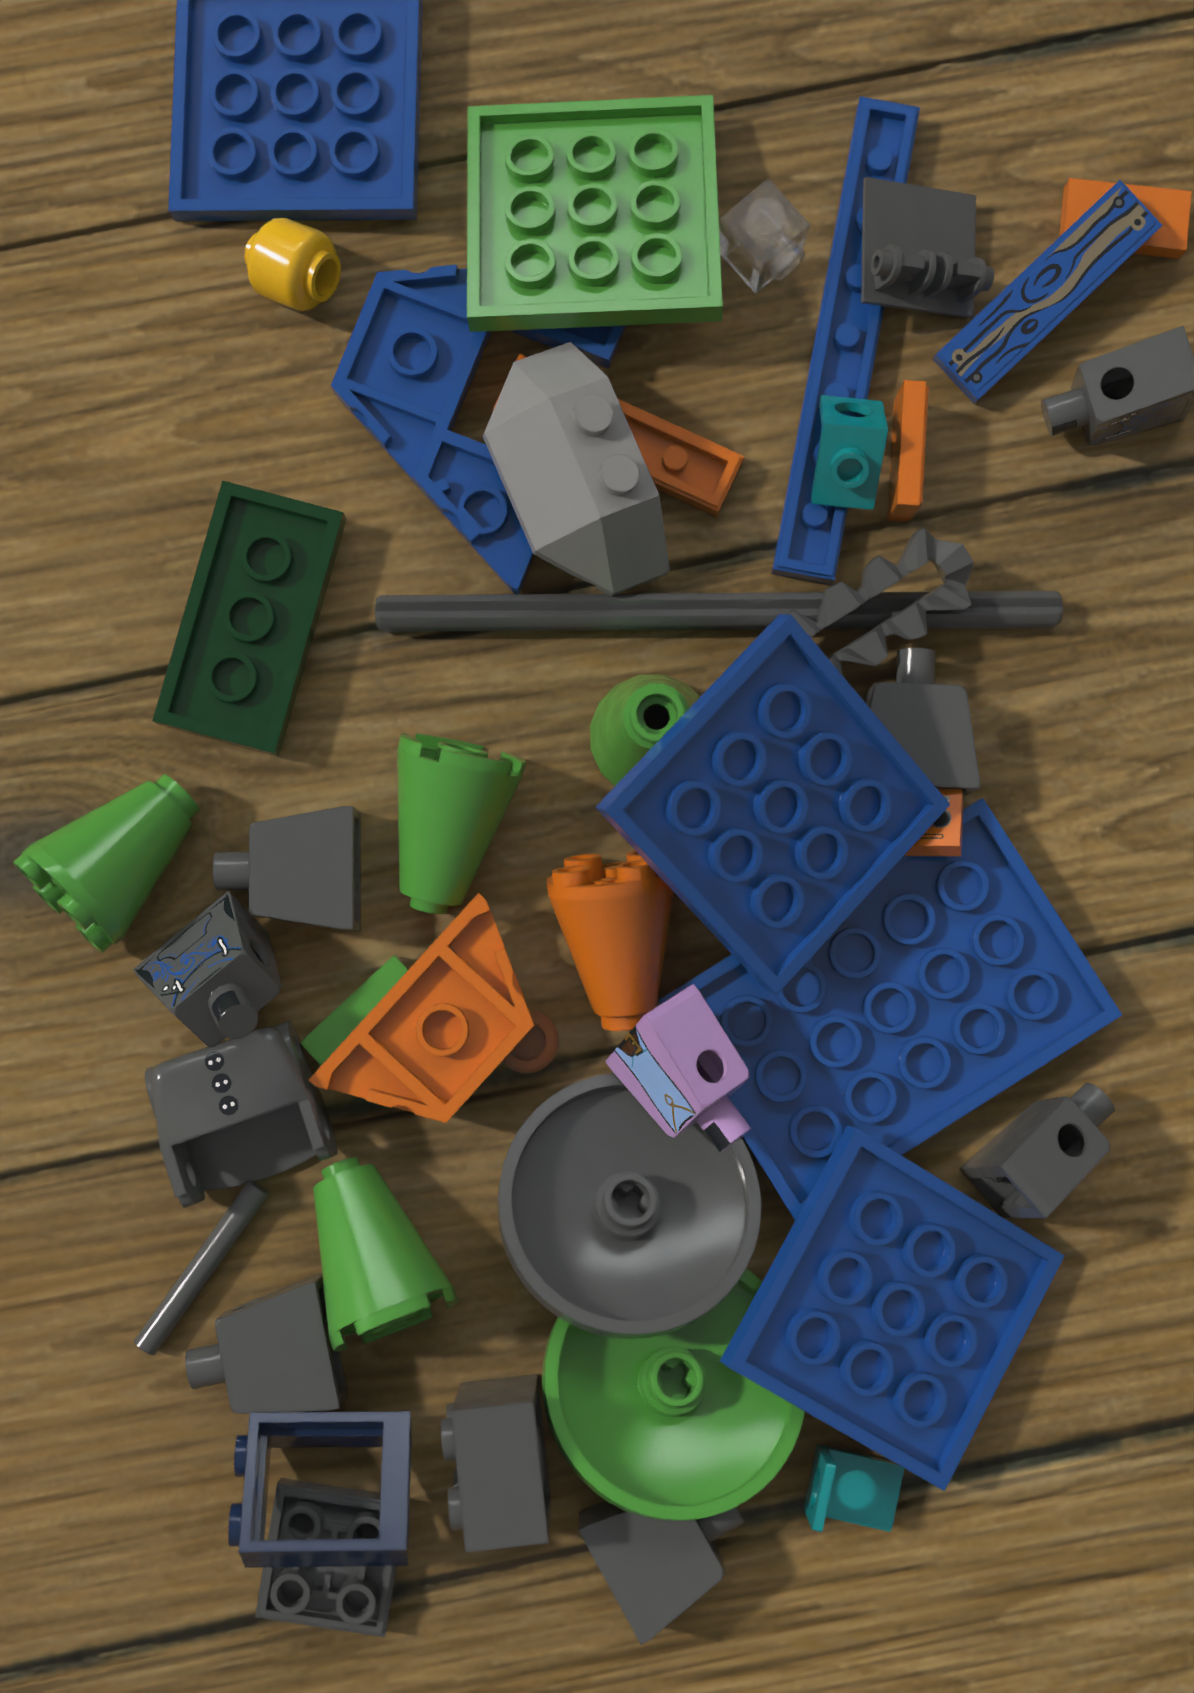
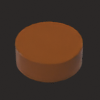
M533 1009L529 1010L535 1023L534 1027L502 1061L508 1068L520 1073H533L545 1068L555 1057L559 1046V1035L553 1021L544 1013Z

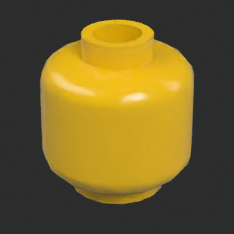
M274 218L263 225L249 239L246 245L244 258L247 265L248 279L253 290L262 297L297 311H307L315 308L321 302L327 301L336 291L340 281L341 262L336 255L331 238L320 230L288 218Z

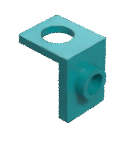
M821 395L819 407L822 430L811 501L813 504L872 510L875 505L888 434L883 402ZM842 411L857 412V413H861V414L866 415V416H865V417H853V416H847V415L841 414V413H839V412H842Z
M817 1444L803 1507L811 1529L822 1532L825 1517L890 1532L893 1526L904 1468L893 1461Z

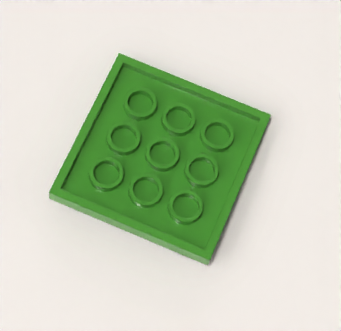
M713 95L468 106L467 322L469 332L722 321L723 300Z

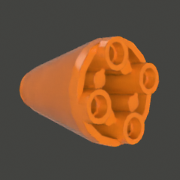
M636 851L626 853L627 861L602 863L601 854L595 853L566 857L563 859L564 867L552 870V876L547 878L548 897L593 1012L601 1017L602 1028L610 1031L632 1030L645 1014L657 1006L674 891Z

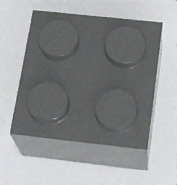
M538 1374L461 1382L454 1403L447 1404V1418L441 1419V1440L444 1460H456L457 1470H454L453 1473L454 1487H449L448 1508L452 1531L463 1530L465 1553L548 1543L552 1504Z

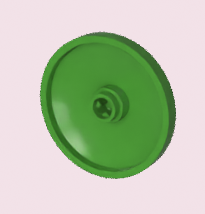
M745 1269L735 1286L709 1313L696 1322L665 1335L639 1339L611 1338L579 1329L557 1317L546 1345L543 1361L542 1391L546 1417L554 1440L569 1466L592 1491L607 1502L624 1511L649 1519L675 1522L697 1520L718 1515L746 1502L761 1491L785 1464L799 1436L805 1411L720 1362L762 1284V1281L751 1271Z

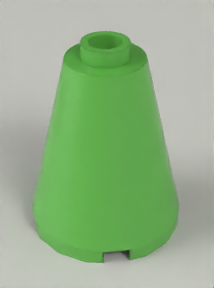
M400 733L397 746L399 891L411 897L410 907L432 914H447L448 906H457L463 903L523 777L526 765L524 759L503 751L501 752L500 760L488 758L489 753L483 751L484 746L419 733H416L414 739L407 733Z
M352 1157L331 1164L321 1171L324 1180L313 1187L328 1332L333 1351L349 1349L345 1340V1336L361 1334L363 1343L367 1344L433 1317L430 1309L431 1303L442 1297L447 1309L459 1301L455 1288L374 1164L360 1165L358 1157Z

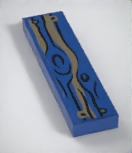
M1119 180L954 336L932 360L973 404L976 403L1163 225L1131 190Z

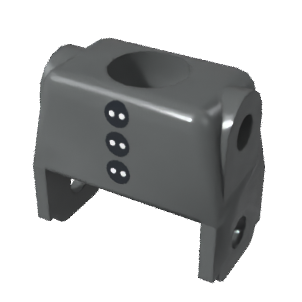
M288 1020L271 1027L261 1028L252 1031L243 1038L229 1039L220 1042L216 1046L205 1047L161 1062L145 1071L146 1088L157 1121L160 1150L175 1198H179L183 1208L203 1201L205 1199L204 1190L244 1185L249 1180L255 1182L284 1172L315 1155L318 1156L320 1161H323L338 1154L337 1139L319 1088L315 1087L308 1080L312 1074L303 1047L300 1044V1038L291 1021Z

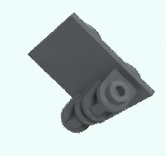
M865 177L863 179L861 303L969 319L973 318L974 297L981 291L987 292L994 281L993 267L986 265L983 258L975 257L976 195Z

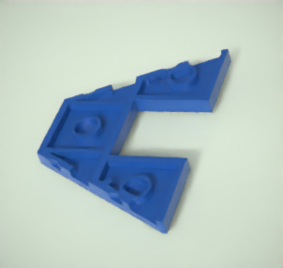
M457 264L431 267L421 273H412L406 269L377 272L331 383L332 390L513 593L520 594L535 555L530 548L486 444L452 432L492 332H469L467 322V268L458 269ZM626 325L508 331L553 348L571 342L593 363L609 369Z

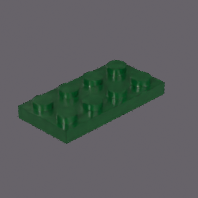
M222 480L153 716V722L168 728L279 757L347 518L344 512Z

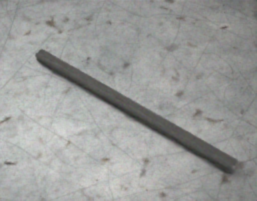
M967 591L972 605L964 610H926L927 628L1054 627L1061 622L1063 602L1061 594L1057 591ZM824 592L623 593L609 596L608 594L381 595L376 599L375 621L378 629L383 632L765 629L779 614H787L791 610H796L816 622ZM881 592L823 629H873L930 592Z

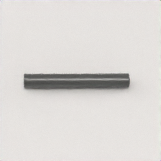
M251 1180L246 1183L134 1339V1343L142 1351L150 1355H155L269 1197L270 1194L265 1188Z

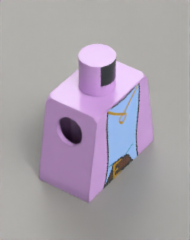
M694 984L645 1014L605 1061L613 1073L670 1137L675 1138L698 1123L720 1153L751 1130V1127L729 1099L750 1078L749 1070Z

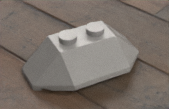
M571 342L513 362L483 434V439L533 554L563 571L595 585L596 589L609 596H614L667 575L670 572L660 496L608 376Z

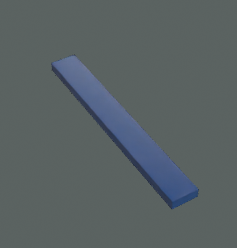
M861 96L858 101L771 571L773 575L832 585L835 581L848 507L813 504L811 501L822 430L819 407L821 395L868 399L884 306L861 303L863 179L870 177L907 183L920 107ZM842 411V412H839V413H841V414H844V415H847V416H853V417H864V416H865V415H863V414H861V413H857V412H850V411Z

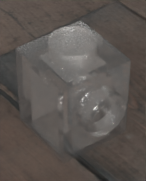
M768 178L721 217L719 225L720 255L756 294L774 278L777 280L785 278L801 263L806 254L803 248L810 224Z

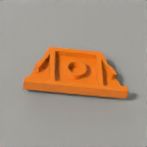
M478 893L308 1079L315 1087L335 1090L366 1099V1101L390 1108H399L413 1112L418 1116L447 1123L534 1027L535 1023L491 909L483 896Z

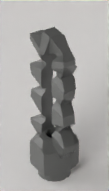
M924 527L913 533L896 565L879 555L868 562L862 571L861 586L857 591L843 582L826 588L816 622L796 610H791L787 614H791L805 632L812 637L870 598L889 588L909 573L931 561L940 573L943 584L828 657L841 675V660L877 666L888 656L885 636L893 634L906 640L918 639L927 635L926 610H964L972 605L966 590V584L974 561L963 544L936 540Z

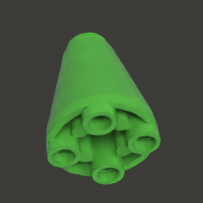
M664 674L637 675L616 684L599 702L590 724L591 753L600 773L615 787L700 696L687 683ZM647 710L655 715L669 713V723L660 730L651 729L643 720L644 712Z
M163 774L155 783L146 781L31 843L13 861V864L34 884L33 890L55 912L61 914L64 911L77 924L75 928L98 951L104 953L112 944L115 945L125 936L193 827L190 820L200 809L191 796L177 782Z

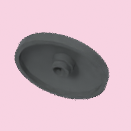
M614 1073L590 1077L563 1088L538 1106L526 1119L512 1141L503 1164L498 1188V1223L501 1239L514 1271L535 1299L550 1312L567 1323L593 1334L622 1339L650 1338L671 1333L696 1322L717 1306L738 1282L751 1259L759 1234L761 1221L760 1186L754 1163L742 1138L719 1153L698 1123L677 1137H670Z

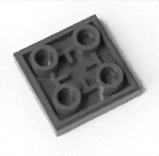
M280 1478L276 1486L268 1540L379 1539L381 1493ZM397 1566L263 1568L255 1617L385 1637L388 1629Z

